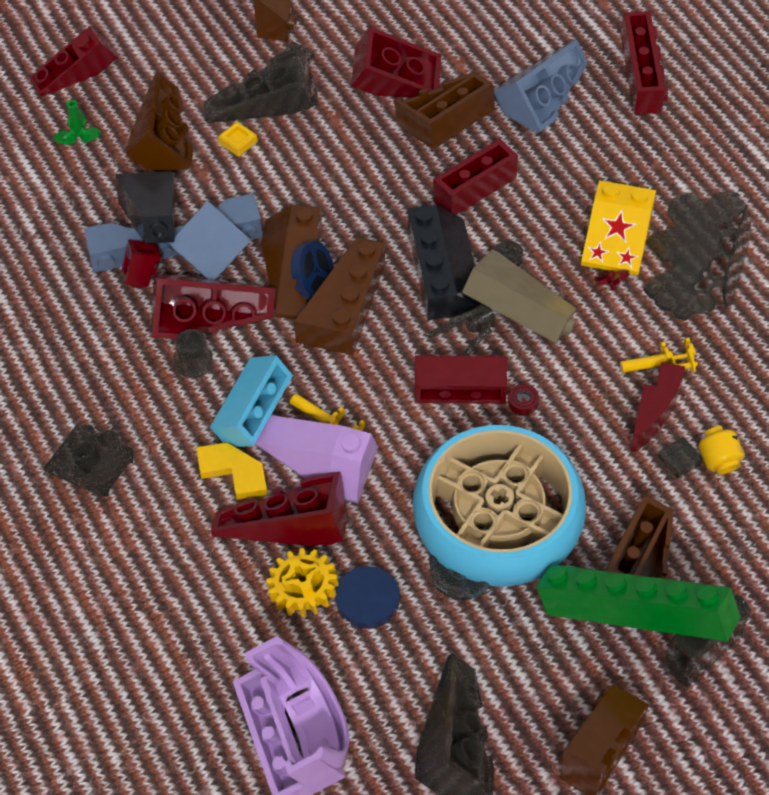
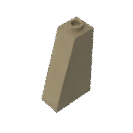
M494 249L473 267L462 292L554 343H557L563 335L568 337L576 323L572 319L576 311L574 306Z

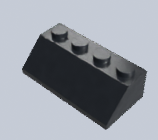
M438 205L408 208V235L427 321L485 313L484 304L462 293L471 271L475 267L464 219Z

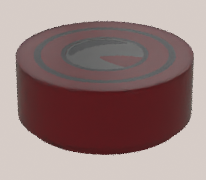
M520 384L510 390L508 406L514 413L529 415L538 408L539 394L534 387Z

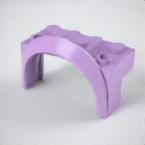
M279 636L246 652L247 662L255 670L232 682L272 795H313L346 778L343 766L345 765L349 748L348 726L341 706L320 670L303 652ZM304 688L309 689L303 694L287 701V698ZM285 709L297 733L303 757L299 753L292 730L290 728L288 719L285 714Z

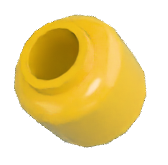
M716 426L704 433L705 437L699 442L698 449L708 470L716 471L718 475H723L735 471L741 466L740 462L743 460L745 453L735 431L723 430L722 426Z

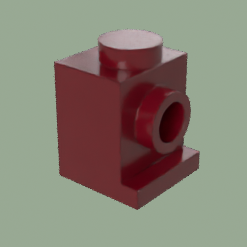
M128 240L121 269L126 285L134 288L149 286L151 276L156 274L157 262L161 260L157 243L145 244L143 241Z

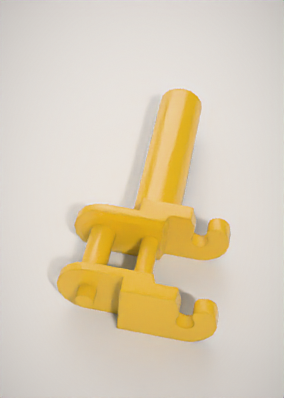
M689 337L684 339L686 353L674 356L672 351H669L668 347H666L665 342H660L661 354L620 361V369L622 373L659 367L661 362L685 366V369L690 368L692 372H695L696 366H698V363L694 361L696 352L693 344L690 343ZM682 358L687 359L686 363L676 364L675 361Z
M294 394L290 400L291 405L321 423L339 425L337 423L345 414V409L340 407L339 413L335 411L330 415L298 394ZM360 420L359 426L355 424L352 429L363 431L366 425L365 421Z

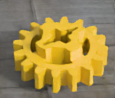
M300 548L299 555L294 556L289 551L287 552V560L284 561L281 558H277L278 568L269 569L271 578L266 579L270 599L275 601L279 611L286 607L289 616H292L295 610H299L301 617H305L306 610L311 609L314 614H318L317 606L320 604L324 607L329 606L327 597H336L335 587L339 586L335 565L334 563H329L327 555L319 558L315 549L310 555H306L304 548Z

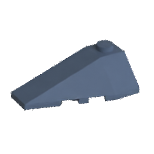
M577 39L510 78L493 90L505 116L538 133L557 119L560 106L568 100V92L572 85L577 84L588 61Z

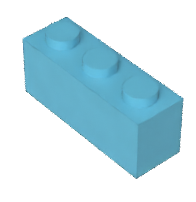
M277 355L250 357L210 426L211 430L223 443L227 442L234 447L254 446L293 377L292 373Z

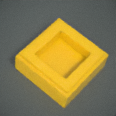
M238 121L218 136L219 144L238 157L258 142L257 134Z

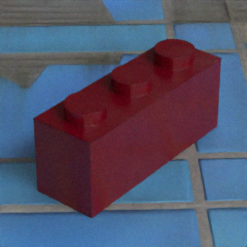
M498 139L434 178L433 202L455 215L461 213L517 178L518 155L501 139Z
M415 355L414 403L506 404V356Z

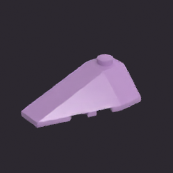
M274 415L270 416L255 443L256 446L293 469L304 479L311 476L340 472L345 500L357 504L378 449V445L371 433L341 425Z

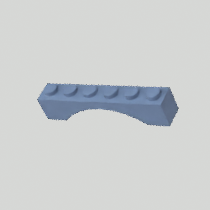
M254 193L225 199L216 208L251 240L262 238L261 217ZM112 222L84 228L93 273L122 267L128 240L143 241L136 229ZM185 225L175 227L174 237ZM169 242L157 243L161 259L179 255L168 245Z

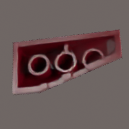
M154 274L151 337L183 340L199 334L212 333L228 327L241 326L273 318L276 288Z
M340 472L311 476L300 480L301 486L285 492L282 487L272 491L273 495L257 502L256 499L251 498L218 510L211 527L212 537L304 546L331 545L343 542L347 525V514L342 475Z

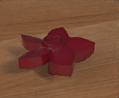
M608 270L605 275L594 277L595 281H598V286L610 283L611 290L617 289L616 284L625 280L630 274L629 270Z

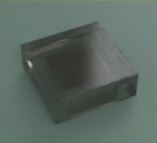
M684 437L660 450L658 458L677 479L701 465L703 461L702 456Z

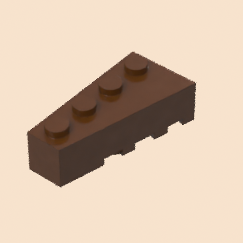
M356 237L294 321L296 343L348 355L354 354L385 267V243Z

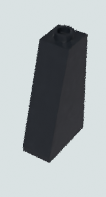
M173 171L116 174L118 203L145 244L174 242L175 193Z

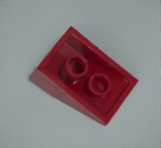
M369 26L355 45L351 87L375 96L410 98L419 96L418 91L427 89L428 92L439 89L442 54Z

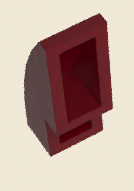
M661 362L656 386L644 384L630 451L637 452L646 445L671 415L678 400L685 366Z

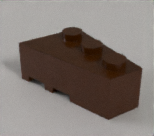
M472 72L443 82L442 88L430 92L427 89L418 91L419 96L404 100L402 97L394 99L397 125L434 150L495 110L493 83Z
M613 684L606 694L601 692L592 707L593 712L587 720L584 719L576 735L565 748L558 761V764L562 766L560 780L586 795H599L646 719L649 704Z

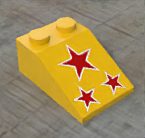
M599 180L581 266L609 271L629 270V274L639 275L653 214L656 190Z

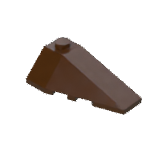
M292 204L265 221L261 247L270 287L276 288L274 301L276 317L296 319L309 302L308 299H305L298 293L295 287L299 285L296 278L293 279L291 275V259L297 246H301L303 242L314 240L320 242L322 233L321 207Z

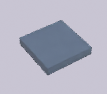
M207 201L174 237V242H169L168 245L206 279L216 280L248 245L251 239Z

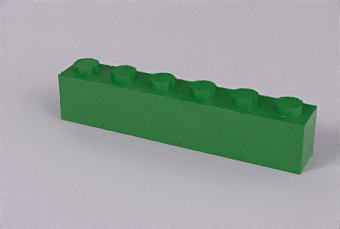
M550 564L536 586L546 613L549 616L728 642L741 618L731 587Z

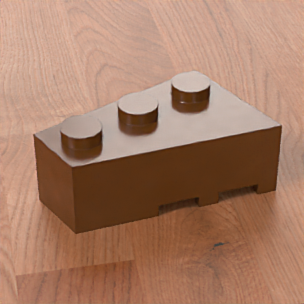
M644 494L605 571L666 579L669 564H667L668 550L671 545L674 510Z

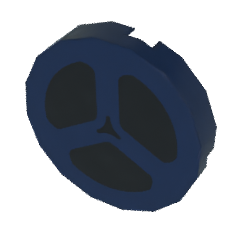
M315 240L303 242L301 246H297L291 259V275L293 279L296 278L299 285L295 287L298 293L308 300L313 297L334 268L331 255L321 242Z

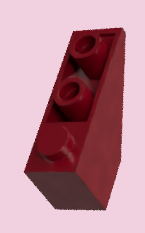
M88 26L29 78L39 95L45 96L97 76L118 57L108 41L91 26Z

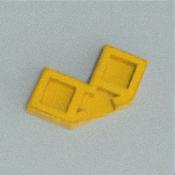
M227 442L196 447L201 479L232 474L236 500L268 495L263 464Z

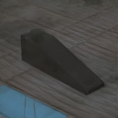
M300 46L276 55L268 60L269 66L259 72H256L254 69L247 74L249 78L239 85L230 84L205 100L204 114L207 124L295 114L319 105L316 85L303 48Z
M453 653L447 656L417 747L414 779L438 795H493L494 764L492 756H486L483 740L488 738L487 728L481 726L478 709L482 707L476 670Z

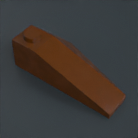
M254 0L257 38L289 41L290 33L295 31L297 16L292 14L291 0Z
M159 72L153 76L129 136L126 154L133 162L141 164L147 170H188L192 164L193 147L192 143L186 140L185 134L189 130L187 124L182 123L180 115L184 109L179 88Z

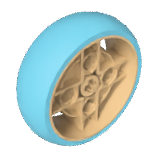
M488 425L461 432L444 442L434 451L421 469L413 494V515L423 544L430 554L448 571L476 584L504 587L521 585L541 578L550 564L559 565L567 558L581 535L586 517V501L583 484L571 460L557 445L547 438L524 428L509 425ZM539 477L543 478L558 495L563 506V514L547 506L546 495ZM512 480H517V481H520V482L514 483V482H511V481H512ZM468 489H474V490H476V491H475V492H470V491H467V490H468ZM437 495L451 502L452 513L459 528L457 534L445 525L437 513L435 507ZM522 518H531L532 520H531V521H526V520H523ZM478 527H487L488 529L481 530ZM527 542L530 543L529 545L520 547V546L524 545V544L527 543Z

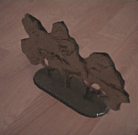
M718 192L706 203H702L699 197L691 193L671 199L667 216L672 219L676 227L671 230H659L646 240V244L651 249L657 250L656 255L662 262H671L673 269L655 276L643 290L649 298L655 301V305L661 311L673 312L675 319L686 321L693 314H708L713 311L716 302L710 295V292L720 284H723L722 297L724 307L730 309L732 306L751 234V214L749 210H746L748 206L743 200L739 199L740 194L738 192ZM742 214L738 229H736L732 221L735 217ZM719 224H726V225H727V229H725V228H719L718 225H719ZM736 234L731 252H725L722 243L723 237ZM718 257L729 258L725 276H716L712 273L710 266L714 259ZM704 272H707V273H709L711 276H710V277H704L703 273H704ZM703 280H712V283L707 282L706 286L708 287L695 289L697 283ZM706 292L705 296H698L699 293Z

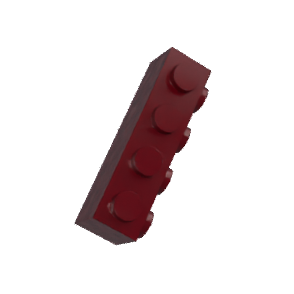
M623 12L621 41L634 114L662 113L663 102L668 100V87L664 85V66L660 65V46L656 44L657 29L656 26H653L651 12Z

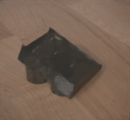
M76 424L44 466V471L99 496H109V490L129 463L133 464V448L124 445L115 431L106 430L99 434L96 433L93 426H80Z

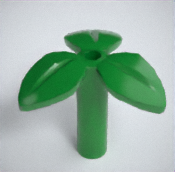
M69 100L66 106L68 110L67 126L70 128V131H59L54 135L53 140L60 144L70 145L76 142L77 137H80L84 143L98 138L102 132L95 127L84 129L87 124L85 115L78 108L76 100Z

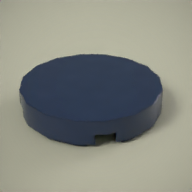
M362 566L352 569L342 576L339 586H336L335 605L338 613L343 619L345 618L351 622V625L357 628L373 629L383 626L390 621V618L399 609L400 590L397 582L387 571L378 567Z

